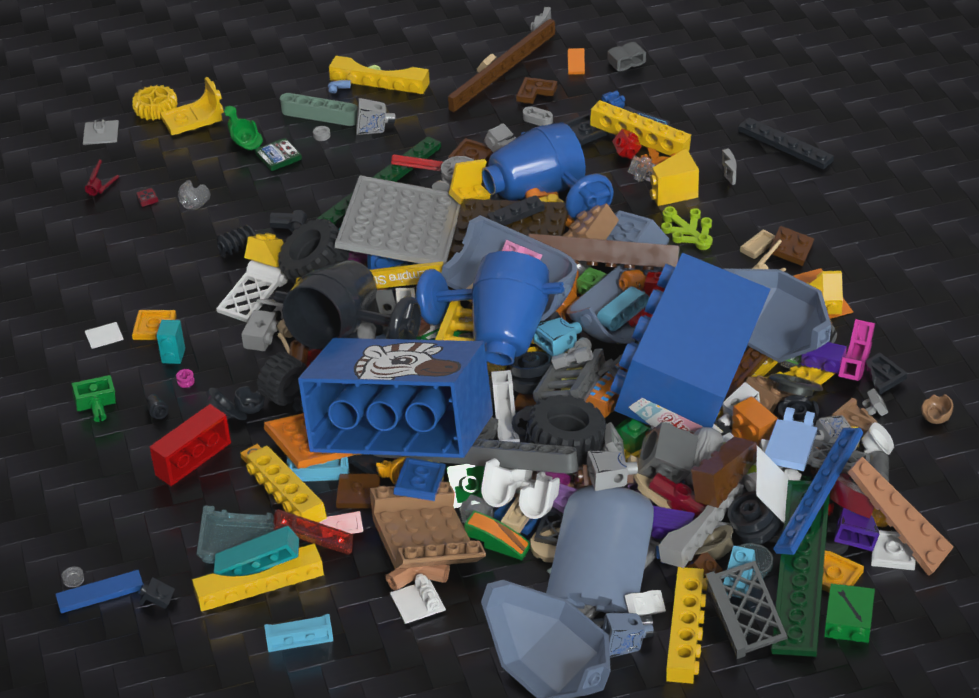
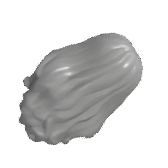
M702 427L693 433L699 436L693 467H699L703 459H710L711 453L714 451L719 452L723 445L722 434L711 427ZM692 473L684 478L688 485H693Z

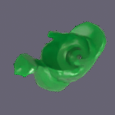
M225 107L224 113L229 117L227 125L233 141L247 150L258 148L262 144L263 139L257 130L255 121L238 118L235 107Z

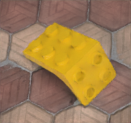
M208 77L204 78L205 92L199 100L166 110V112H160L161 119L171 135L222 121V113L224 111L219 101L222 99L219 90H216L214 82L210 81Z

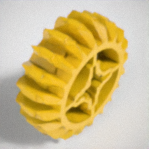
M164 85L144 87L143 90L140 89L138 93H135L132 100L133 110L136 115L140 116L141 119H152L153 121L155 119L160 120V112L177 108L178 104L177 96L173 89H170L168 86L164 87Z

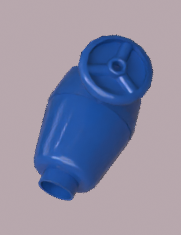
M563 122L532 128L527 132H522L519 137L492 153L489 158L488 167L482 169V179L487 191L491 195L498 193L505 200L526 199V192L533 188H538L546 193L557 192L558 194L570 189L566 197L565 207L568 215L574 221H576L577 215L584 210L587 212L596 205L601 206L606 203L610 206L614 193L612 183L606 176L600 174L585 176V158L580 142L572 129Z
M497 251L489 253L482 258L472 289L449 290L442 273L435 269L425 270L417 283L416 299L420 305L421 317L426 323L433 326L442 323L450 301L472 300L474 341H484L487 362L507 366L514 363L515 357H519L528 351L547 306L549 294H562L565 288L563 287V282L549 283V270L546 264L539 259L514 251Z

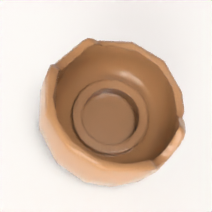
M933 394L923 402L921 406L922 416L933 424H941L948 421L953 412L952 399L946 394L941 397Z

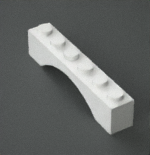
M511 370L491 372L495 417L498 419V441L520 442L519 436L515 433L511 424L512 418L515 415Z

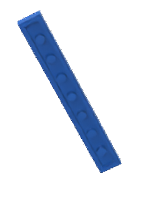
M861 428L842 429L773 548L776 554H795L862 437L863 431Z

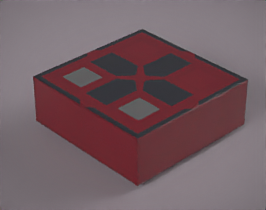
M153 188L136 192V197L142 207L158 202V197Z

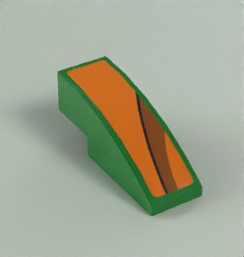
M475 510L465 523V531L468 537L483 541L484 548L523 560L531 547V543L512 528Z

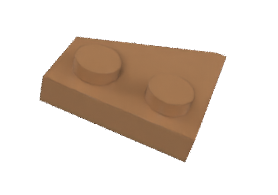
M852 398L834 412L832 417L843 415L851 427L861 428L864 436L873 423H877V421L864 408L860 409L856 405L857 400Z

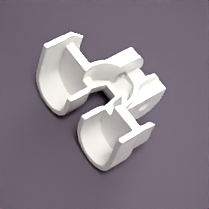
M495 458L486 462L482 482V496L489 505L501 507L509 503L515 493H520L519 506L525 516L531 519H538L551 510L553 501L559 493L560 478L552 480L553 477L547 476L545 472L541 471L537 473L536 480H533L532 470L505 469L499 467L500 462Z

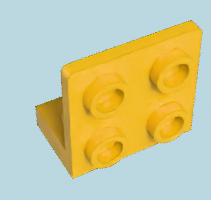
M485 159L455 164L449 195L460 205H462L463 199H490L491 194L481 185L483 180L482 169L486 167L487 163Z

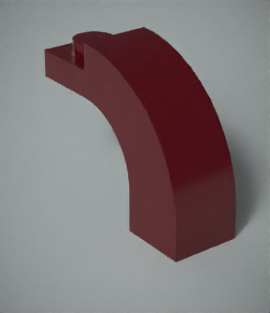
M841 473L830 491L829 498L840 506L870 519L874 509L870 499L856 484L850 481V475Z

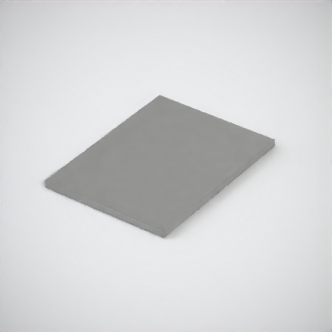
M360 175L335 241V248L419 264L442 261L446 264L461 205L447 191Z

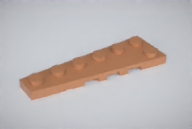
M861 457L851 467L848 474L870 499L876 510L882 511L887 519V524L890 527L893 526L900 534L898 538L902 543H907L914 552L912 556L928 575H931L949 554L953 546L869 462Z

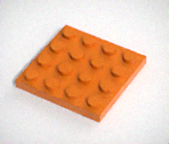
M304 413L264 422V430L298 469L316 464H324L328 461L341 459L342 457L360 455L310 452Z

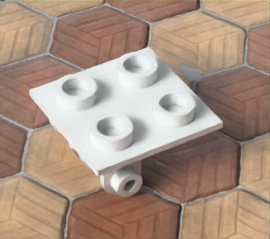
M418 574L415 577L414 585L390 592L405 624L446 610L432 582L423 574Z

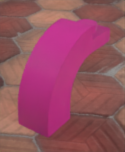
M855 319L849 349L846 356L842 358L839 377L857 381L862 378L865 362L869 358L872 346L871 341L875 323Z

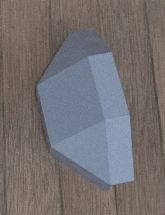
M724 269L770 288L766 302L748 342L749 347L780 363L816 350L830 341L831 322L821 290L779 269Z
M505 580L487 584L481 603L502 668L536 698H574L604 690L611 672L609 635L568 600Z

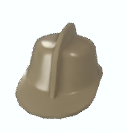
M724 525L714 529L713 533L709 534L703 546L699 547L695 554L708 552L714 560L724 557L733 548L731 538L733 528L730 525Z

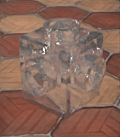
M634 156L628 173L634 175L633 179L643 182L647 180L650 182L652 168L656 165L651 163L652 159L642 156L641 159Z

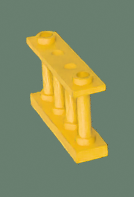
M451 301L435 340L474 341L473 338L453 336L457 330L473 332V324L458 322L463 316L473 317L472 309H464L460 301Z

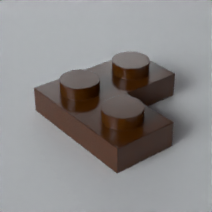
M525 77L516 96L517 102L533 104L537 94L554 96L557 89V81Z

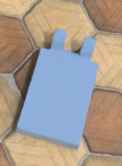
M787 407L784 419H777L765 454L777 466L804 471L817 434V427H813L815 413L807 411L804 423L793 421L795 409Z

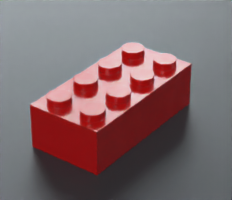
M209 404L151 445L150 452L155 475L172 486L231 444L226 414Z

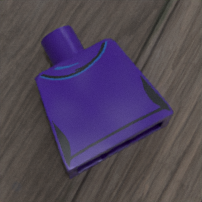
M843 508L837 522L834 542L873 551L880 533L872 515L869 519Z

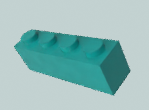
M285 526L215 554L214 574L233 577L247 576L297 558L299 537L289 526Z

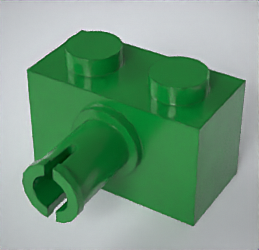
M111 375L72 383L73 398L77 411L92 408L94 421L100 422L99 415L101 421H104L107 416L103 406L116 403Z

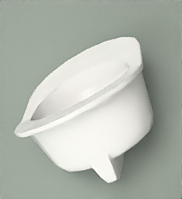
M873 423L861 439L865 447L864 453L871 454L874 451H883L889 455L894 448L891 436L879 423Z

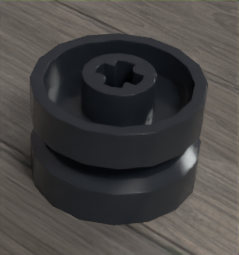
M532 351L515 357L514 363L510 365L511 374L513 375V390L522 394H533L552 364V356L545 352Z
M756 491L746 492L738 496L728 508L730 522L739 540L744 544H763L777 535L780 529L781 520L756 496Z

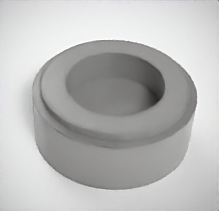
M326 126L316 127L313 130L314 139L318 141L329 139L330 129Z

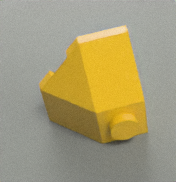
M822 271L811 283L807 282V284L822 291L828 315L842 314V271Z

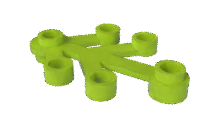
M668 206L663 210V220L665 222L662 223L661 230L665 234L673 233V242L695 243L696 247L700 250L709 249L713 243L712 237L708 235L709 228L712 227V219L708 217L702 218L701 234L696 230L698 219L701 217L699 209L694 208L690 210V225L677 215L674 207ZM669 222H675L680 227H672V224Z

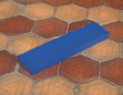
M135 570L56 593L60 612L65 613L140 591L143 582L139 570Z

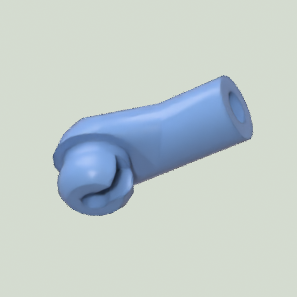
M338 80L330 82L328 84V91L336 93L337 89H351V81Z

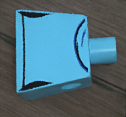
M562 318L543 322L538 325L533 337L534 343L553 357L574 347L577 342L576 334L582 332V327L578 322L569 324Z

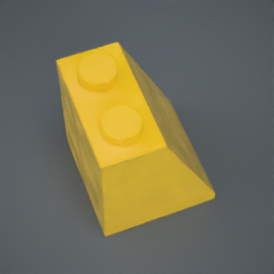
M687 149L678 152L652 168L650 196L658 206L698 198L699 169Z

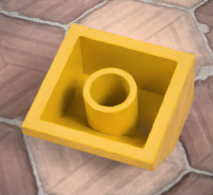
M257 233L256 236L248 237L244 258L279 267V252H281V247L284 243L282 239L275 238V234L265 233L264 235Z

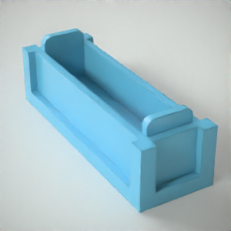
M287 457L288 467L303 482L339 480L340 474H348L349 472L348 457L300 469Z
M329 614L311 619L264 625L269 652L333 641Z

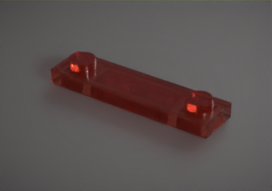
M279 509L274 513V531L289 526L299 539L348 555L352 552V533Z

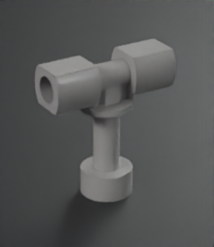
M580 338L574 347L569 349L568 353L553 356L551 361L555 370L568 367L571 362L582 363L592 360L593 353L590 340Z

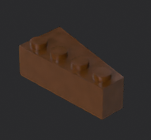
M734 436L721 446L719 452L714 451L711 453L710 459H703L699 467L694 466L691 469L696 502L718 508L727 499L730 492L737 487L738 482L748 473L751 466L757 462L756 442Z

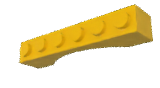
M335 56L329 66L330 80L332 81L350 80L352 84L424 94L430 83L429 69L412 67L394 71L376 70L362 66L352 58Z
M314 543L299 548L297 558L260 573L235 577L212 573L192 579L195 596L202 612L324 575L322 560Z

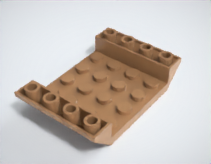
M441 482L435 501L394 495L395 486L370 488L373 521L395 569L477 562L486 556L480 541H470L454 509L455 492L450 482Z

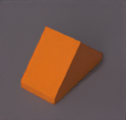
M584 48L568 49V75L585 74Z

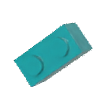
M161 320L157 332L162 363L181 364L185 351L180 320Z

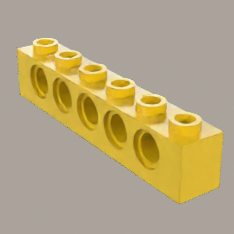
M601 100L591 109L590 125L614 135H617L621 129L628 130L638 136L641 145L656 149V151L669 156L674 153L677 154L684 149H687L689 152L691 134Z
M268 446L246 455L248 461L246 468L249 474L254 475L260 485H264L267 493L272 494L275 501L283 505L286 513H290L297 524L300 523L307 529L327 519L323 502Z
M678 567L667 660V681L693 684L694 675H699V661H696V657L700 658L701 644H697L698 640L702 641L703 627H699V624H704V611H701V607H705L706 594H702V592L707 591L704 569Z

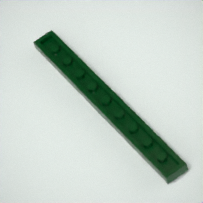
M426 137L402 156L427 159L441 148V142L431 137ZM390 164L372 178L396 182L414 168ZM353 192L317 219L329 220L335 226H338L343 222Z

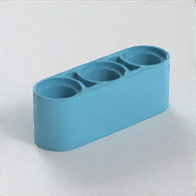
M629 287L598 312L597 318L602 326L611 331H616L646 307L649 296L635 287Z

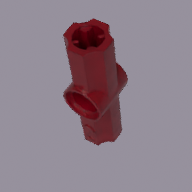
M660 473L655 475L649 485L650 490L667 500L670 508L695 513V518L707 507L706 504L696 502L689 486L682 483L676 484Z

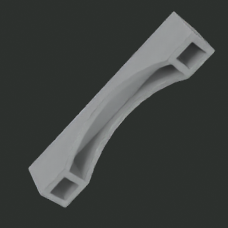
M742 480L738 482L737 487L730 492L727 499L718 508L707 505L705 510L691 523L666 535L659 544L661 562L684 568L693 559L699 547L703 546L709 534H712L719 521H722L731 503L738 496L742 495L744 490Z

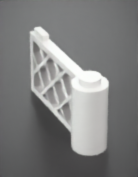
M251 260L247 266V272L216 308L217 312L248 323L253 311L259 310L264 304L257 301L250 303L249 299L256 297L268 299L278 286L281 287L287 283L288 277L279 267ZM248 279L255 281L253 284L244 285ZM262 286H270L268 289L260 291L259 287ZM255 288L258 290V292L247 294V290ZM245 292L243 296L234 297L237 293ZM245 300L248 302L246 305L237 306L238 302ZM235 304V308H225L227 305ZM250 309V312L247 315L239 313L240 311Z

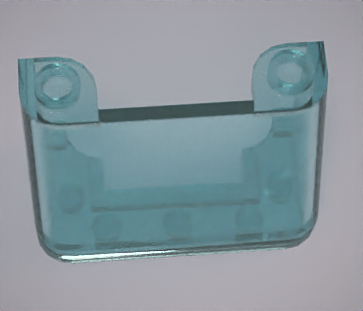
M204 506L197 555L205 563H215V554L285 526L290 527L291 519L286 511L275 510V516L271 513H267V516L234 514L228 513L227 510L219 512L214 511V506Z

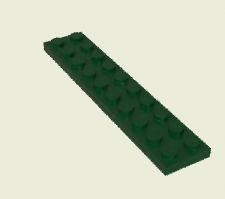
M788 480L784 529L812 481ZM830 493L795 554H781L776 611L786 632L787 639L772 644V654L817 657ZM774 627L773 637L780 634L776 627Z

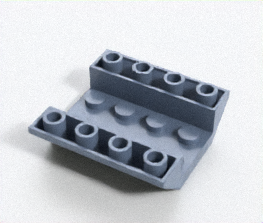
M620 210L614 213L619 221L606 240L668 244L669 238L652 219Z

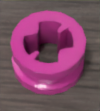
M189 369L180 370L176 374L177 384L182 388H188L195 382L194 374Z

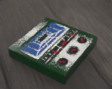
M286 138L255 149L256 155L271 171L302 159L298 150Z

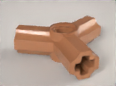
M434 565L395 569L386 575V581L394 591L411 581H415V577L418 574L425 575L429 580L446 583L450 566Z

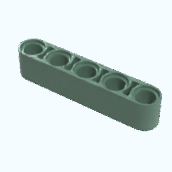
M285 93L280 96L281 111L284 115L347 126L356 125L357 105L353 103L293 93Z

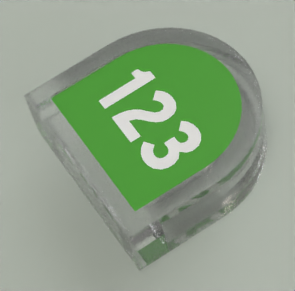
M802 355L781 362V366L787 368L803 366L801 364Z

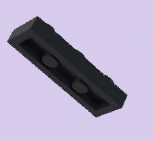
M537 195L488 213L487 216L488 219L506 226L544 211L545 207Z

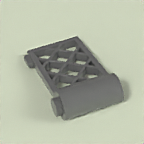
M815 439L807 464L820 468L834 444ZM854 450L848 459L851 463L847 462L841 472L848 474V471L857 460L863 457L889 482V457L883 451H874L868 454Z

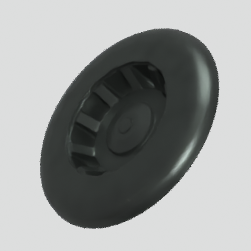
M771 374L768 377L777 382V389L788 393L812 396L813 391H823V387L820 384L804 378L785 374Z

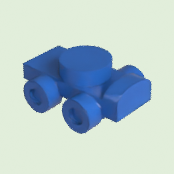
M617 90L602 96L603 102H608L620 108L625 106V97L623 95L619 96Z

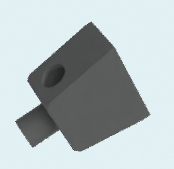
M377 290L375 301L369 311L391 316L396 305L392 290ZM374 324L376 326V333L387 335V326Z

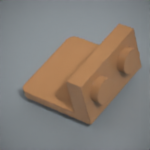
M758 375L757 377H748L746 380L748 385L759 392L760 403L772 414L779 400L796 395L777 389V382L768 377Z

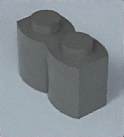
M630 42L622 47L618 46L610 49L607 61L617 71H624L631 66L636 67L646 62V52L636 42Z

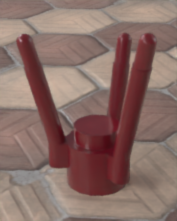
M101 159L93 169L90 179L85 186V191L92 196L97 195L98 192L102 194L109 185L119 178V175H116L106 184L101 185V180L96 178L102 163Z

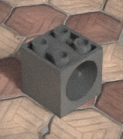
M661 422L643 438L638 463V474L653 479L657 473H660L674 483H680L691 473L699 436L691 434L690 431L674 427L670 423Z

